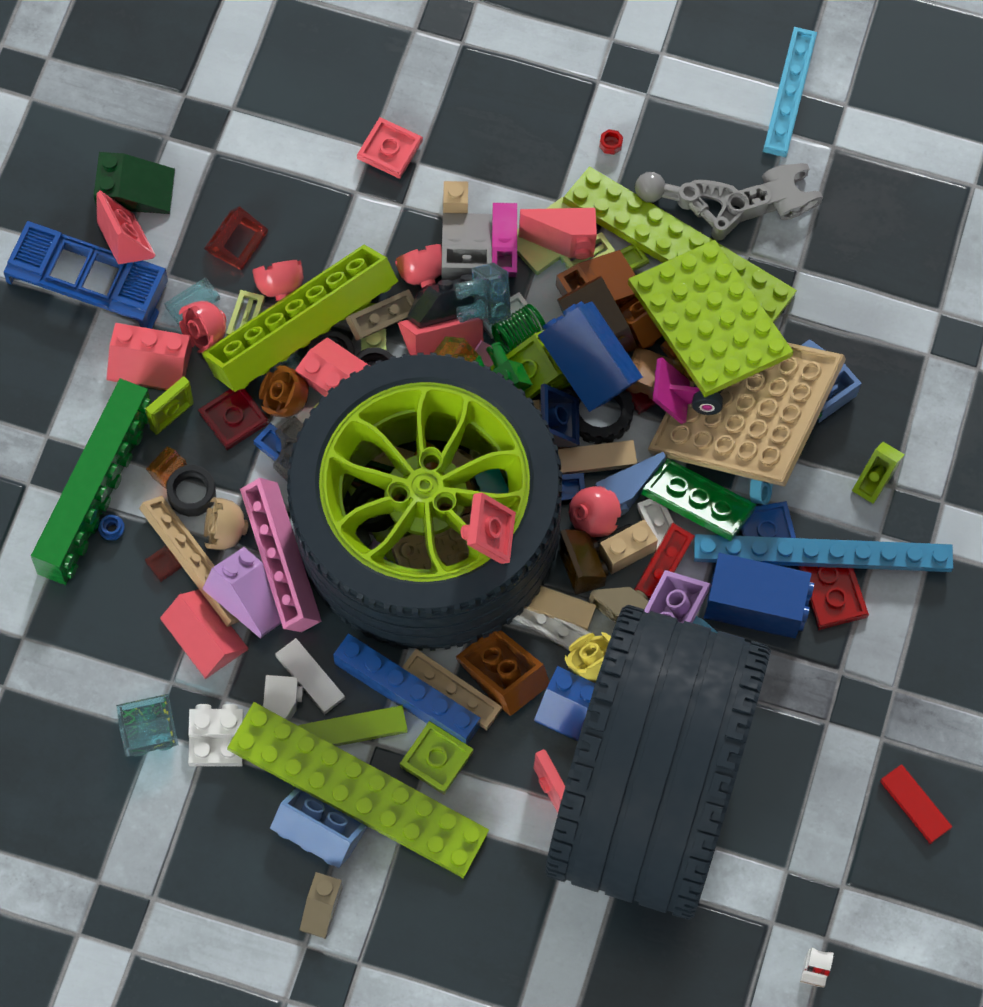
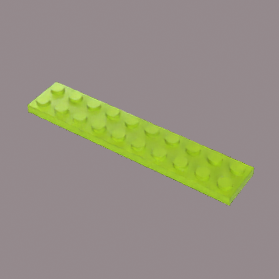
M590 166L563 197L562 203L571 208H595L597 224L662 263L713 241L654 204L643 201L634 192ZM718 243L770 319L775 323L794 298L797 290Z
M253 702L227 747L228 751L462 878L466 875L489 831L484 826Z

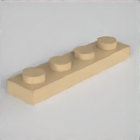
M415 649L402 667L481 718L480 726L485 730H488L502 711V706L417 649Z

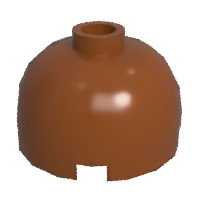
M279 365L274 373L269 372L261 383L259 399L263 400L264 406L261 407L266 413L276 417L288 418L298 414L306 405L309 396V386L306 380L296 373L293 368Z

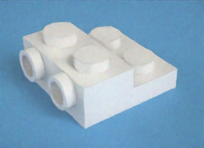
M198 704L195 706V709H189V766H243V758L227 750L228 745L244 719L243 709H238V706L235 704H224L222 709H211V705Z

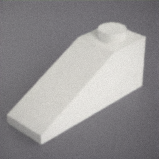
M266 675L263 707L290 721L297 711V702H302L303 686H299L298 677Z

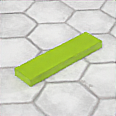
M403 705L298 725L334 746L408 733Z

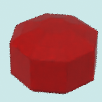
M608 129L601 134L599 147L604 153L614 155L621 151L623 136L619 131Z

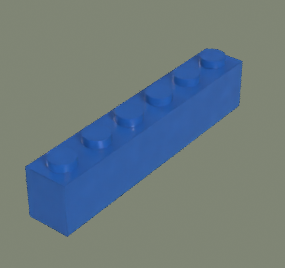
M349 633L333 654L336 666L395 704L403 705V709L425 723L432 722L466 745L469 744L480 728L481 718Z

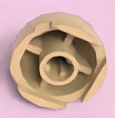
M214 497L210 502H215L213 508L207 509L205 517L204 537L209 536V543H205V547L207 549L226 550L234 547L240 541L241 536L246 535L248 521L244 520L243 511L236 503L228 499Z

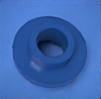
M108 515L100 521L98 529L104 539L116 540L123 535L125 526L120 517ZM111 525L116 526L115 531L110 532L107 529Z

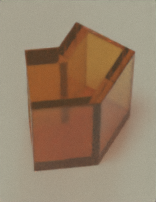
M166 447L146 470L156 482L167 489L166 484L170 475L176 469L187 465V463L176 450Z

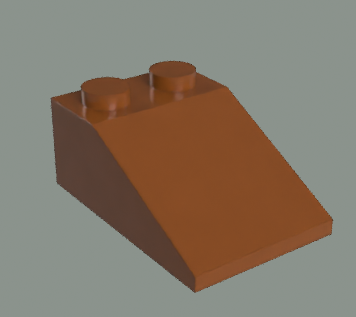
M501 630L489 634V637L485 639L483 637L479 638L477 642L472 643L456 656L457 661L494 702L502 706V709L510 716L546 689L550 683L544 664Z

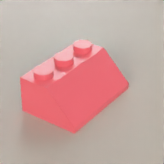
M115 323L109 346L107 380L118 382L119 378L142 387L167 391L186 375L192 351L190 335Z
M327 337L308 351L295 369V372L306 380L308 386L326 397L328 390L337 387L340 380L349 378L351 373L363 370V367L368 364Z

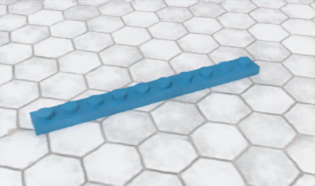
M695 534L694 562L716 563L718 554L724 553L784 566L952 572L953 544L735 536L732 541H729L720 535Z

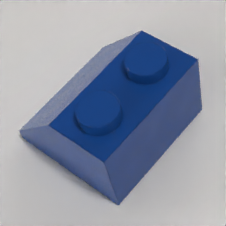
M557 666L534 721L578 741L596 683Z

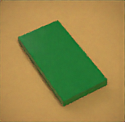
M668 458L642 490V495L729 541H732L756 508L755 503Z

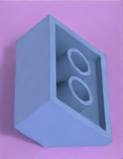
M295 788L280 803L270 827L271 830L277 832L282 838L289 839L301 846L303 850L324 859L327 864L340 868L351 856L368 826L298 788Z

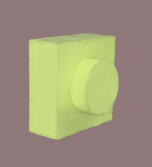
M386 329L362 338L361 351L375 347L387 350Z

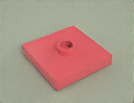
M379 117L359 150L357 159L400 179L423 142V137Z
M543 749L535 753L534 770L539 778L542 790L548 794L558 813L565 785L547 751Z

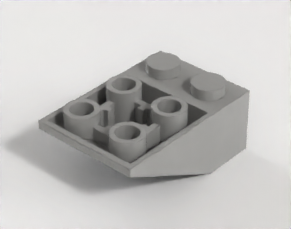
M443 213L441 280L452 281L460 279L462 275L471 274L483 282H491L492 214Z

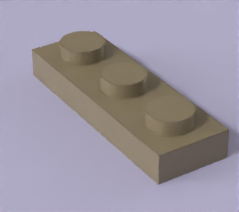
M408 289L345 318L356 341L408 318L414 298Z

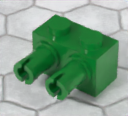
M500 342L491 344L492 348L490 346L486 348L495 366L492 372L496 374L498 372L504 375L505 380L510 379L514 382L516 388L523 391L533 385L523 364L508 360ZM480 355L471 358L472 361L479 362L480 366H485Z

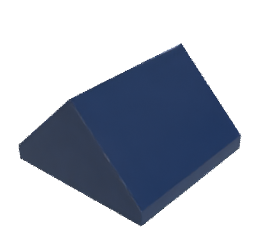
M545 383L542 384L540 387L539 410L542 413V419L547 421L549 430L553 433L555 438L554 445H557V447L579 446V398Z

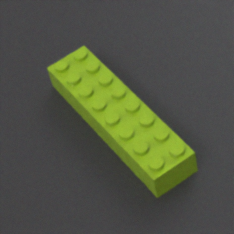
M364 244L202 352V355L215 378L234 392L244 389L249 385V382L258 376L266 374L277 363L287 360L298 349L308 346L311 340L320 334L327 333L332 326L346 320L345 318L350 316L351 313L360 307L367 306L376 296L389 291L398 282V279L387 257Z

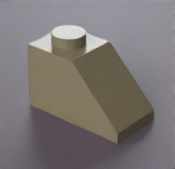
M631 587L593 590L590 593L589 603L595 604L596 609L616 623L623 607L632 605L645 609L649 599L639 590L635 591Z
M315 873L306 900L300 931L326 939L343 889L342 880L321 873Z

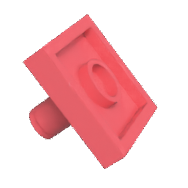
M482 492L473 494L470 524L461 527V537L467 541L468 546L500 564L510 563L516 512Z

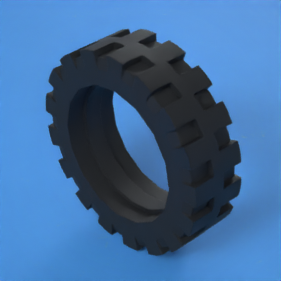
M572 389L570 395L579 398L575 390ZM624 390L614 397L620 405L621 415L610 426H592L585 422L579 413V433L583 441L588 443L592 441L595 442L594 444H601L602 442L613 443L614 439L617 438L619 440L623 437L624 432L629 430L633 419L634 402H632L630 392Z

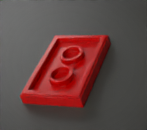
M797 566L798 570L811 573L810 582L814 583V589L809 603L818 630L868 618L869 613L853 568Z

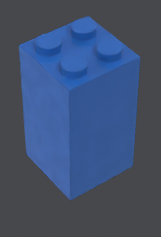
M582 301L576 305L573 304L562 312L564 317L561 315L542 326L544 331L538 337L589 412L604 405L643 378L592 301L586 304Z
M719 553L713 572L704 618L796 638L798 630L803 631L810 607H808L814 589V583L810 582L811 573Z

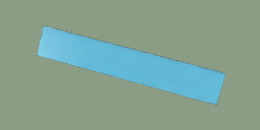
M798 27L793 29L763 149L764 153L787 157L817 36L815 31Z

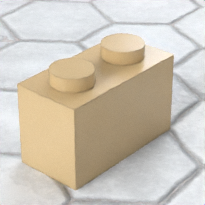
M644 519L600 542V553L598 554L612 575L655 552L658 540Z

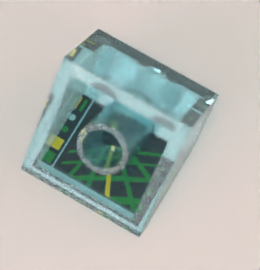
M169 694L116 705L119 729L126 757L142 756L154 750H169L173 746L179 745Z

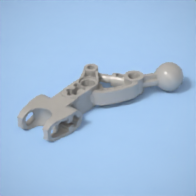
M804 163L781 165L772 168L762 175L764 184L739 191L732 185L710 180H694L682 184L681 187L666 184L661 175L655 172H645L638 177L635 183L637 196L645 202L654 203L661 198H667L677 201L678 205L683 209H691L697 217L702 216L713 227L711 235L715 240H723L742 221L776 210L782 220L792 219L821 204L823 199L821 192H803L795 186L796 182L808 176L810 169L808 164ZM701 198L715 200L721 204V211L717 218L708 210L709 206ZM732 206H738L741 209H735Z

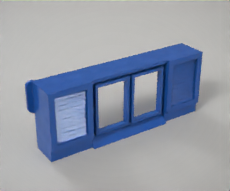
M30 221L26 222L3 272L6 282L12 285L14 278L135 319L139 321L140 327L150 329L153 328L159 315L156 306L168 282L166 268L143 260L118 264L111 250L64 235L62 232ZM63 249L87 257L75 284L50 276ZM95 261L119 268L107 295L83 287Z

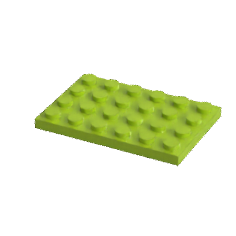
M716 240L710 241L628 279L629 287L704 397L721 391L793 356L792 348Z

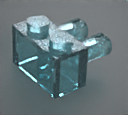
M495 263L472 268V280L455 284V288L458 289L455 290L458 299L473 296L474 300L473 304L457 307L456 311L461 312L457 313L459 322L463 323L480 318L490 325L511 319L509 273Z

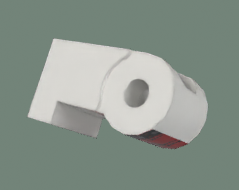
M811 947L805 955L800 982L824 988L826 978L830 973L834 953L818 951Z

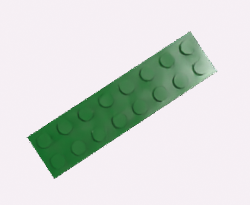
M119 378L31 554V559L38 575L63 585L67 584L69 578L72 579L75 576L78 568L76 563L80 555H85L89 546L88 539L91 533H96L100 523L99 517L102 511L105 512L108 509L111 501L110 495L113 489L116 490L120 485L122 479L120 474L124 467L127 468L133 455L131 452L135 445L138 446L140 444L145 424H149L145 408L151 404L152 400L147 388Z

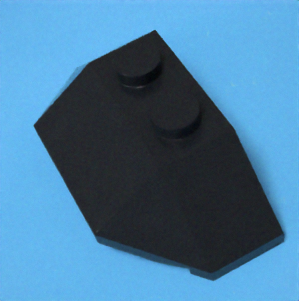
M467 274L462 275L460 279L452 281L441 280L438 284L428 286L418 292L409 311L408 320L421 328L508 306V300L474 275Z

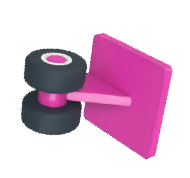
M663 357L657 359L653 401L680 424L687 421L688 404L692 403V408L697 413L703 415H714L722 410L723 397L720 393L723 390L704 397L695 383L694 387H690V381Z

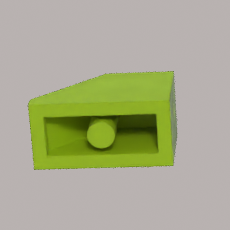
M882 442L873 452L852 491L874 504L905 454Z

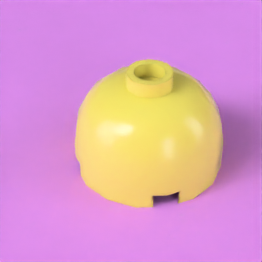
M601 632L602 636H595L594 633L586 634L570 645L568 648L570 653L568 657L565 655V661L572 673L596 683L611 638L610 635Z

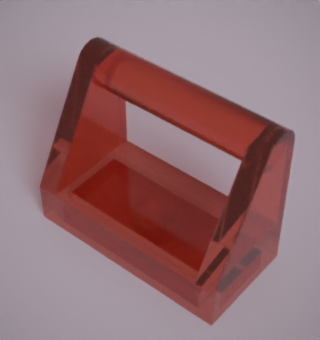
M238 206L228 213L204 249L213 256L242 270L267 234L268 229ZM239 223L256 231V233L237 258L223 246Z

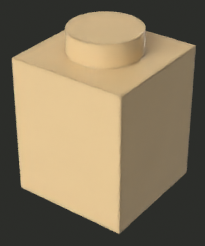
M444 181L443 213H468L467 181Z

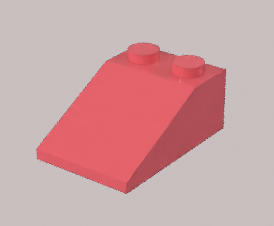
M595 208L520 209L519 237L568 258L584 260L594 257L597 236Z

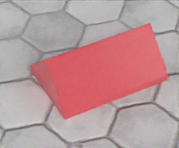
M99 191L97 193V224L117 263L124 264L153 259L156 255L135 215L108 195Z
M478 314L421 328L410 320L398 323L410 356L417 355V353H424V355L437 353V355L441 356L450 354L452 357H455L456 354L469 356L472 355L480 340L483 341V318Z
M200 590L179 594L160 617V620L205 679L248 650V647L233 627L225 625Z

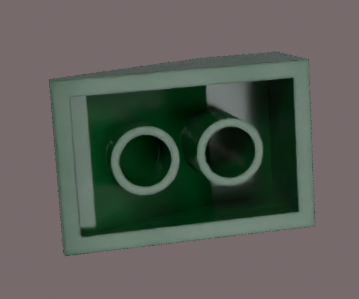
M99 152L94 188L96 208L97 193L102 191L130 212L170 214L175 168L124 153Z

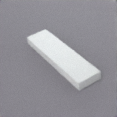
M523 608V613L520 616L517 615L514 620L567 650L578 638L590 633L572 623L555 617L553 619Z

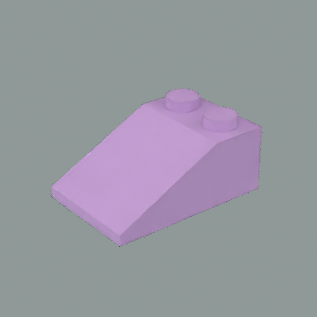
M245 547L211 569L203 590L259 638H262L281 624L263 562Z

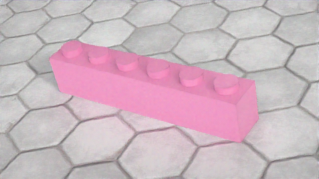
M258 478L240 489L283 629L303 632L322 622L278 482Z

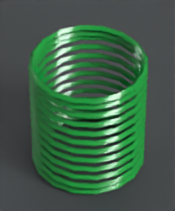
M527 304L522 309L512 313V315H508V317L498 321V323L492 324V335L496 342L502 344L506 355L533 334L541 331L536 318L529 309L535 314L541 327L546 324L539 311L533 305ZM523 319L525 320V322H526L527 326L529 327L530 331L528 330V328L526 327L525 323L523 322ZM516 323L518 324L519 328L521 329L523 335H522L521 332L519 331V329H518ZM497 329L499 330V332H500L502 338L504 339V341L506 342V344L508 345V347L510 348V350L507 348V346H506V345L504 344V342L502 341V339H501V337H500V335H499Z

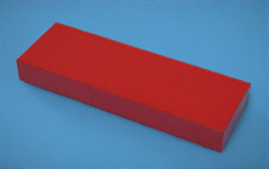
M671 523L634 590L643 592L650 600L664 571L673 573L676 571L695 535L675 523Z
M902 764L880 780L881 784L930 844L952 828V825Z

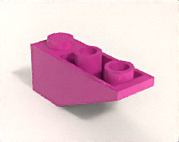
M493 203L491 277H516L517 203Z

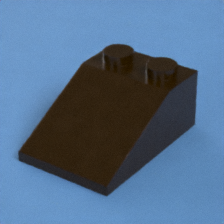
M601 276L557 299L562 312L581 301L584 304L592 301L627 354L638 348L628 323Z

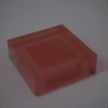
M164 546L145 559V563L160 582L182 568L167 546Z

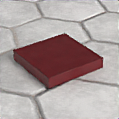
M245 388L236 392L229 389L198 409L201 417L227 451L269 424L268 418Z

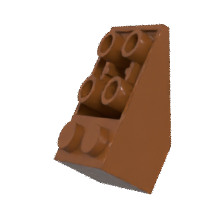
M620 250L578 263L556 276V287L562 296L601 276L618 306L636 297L628 285V279L635 276V273Z

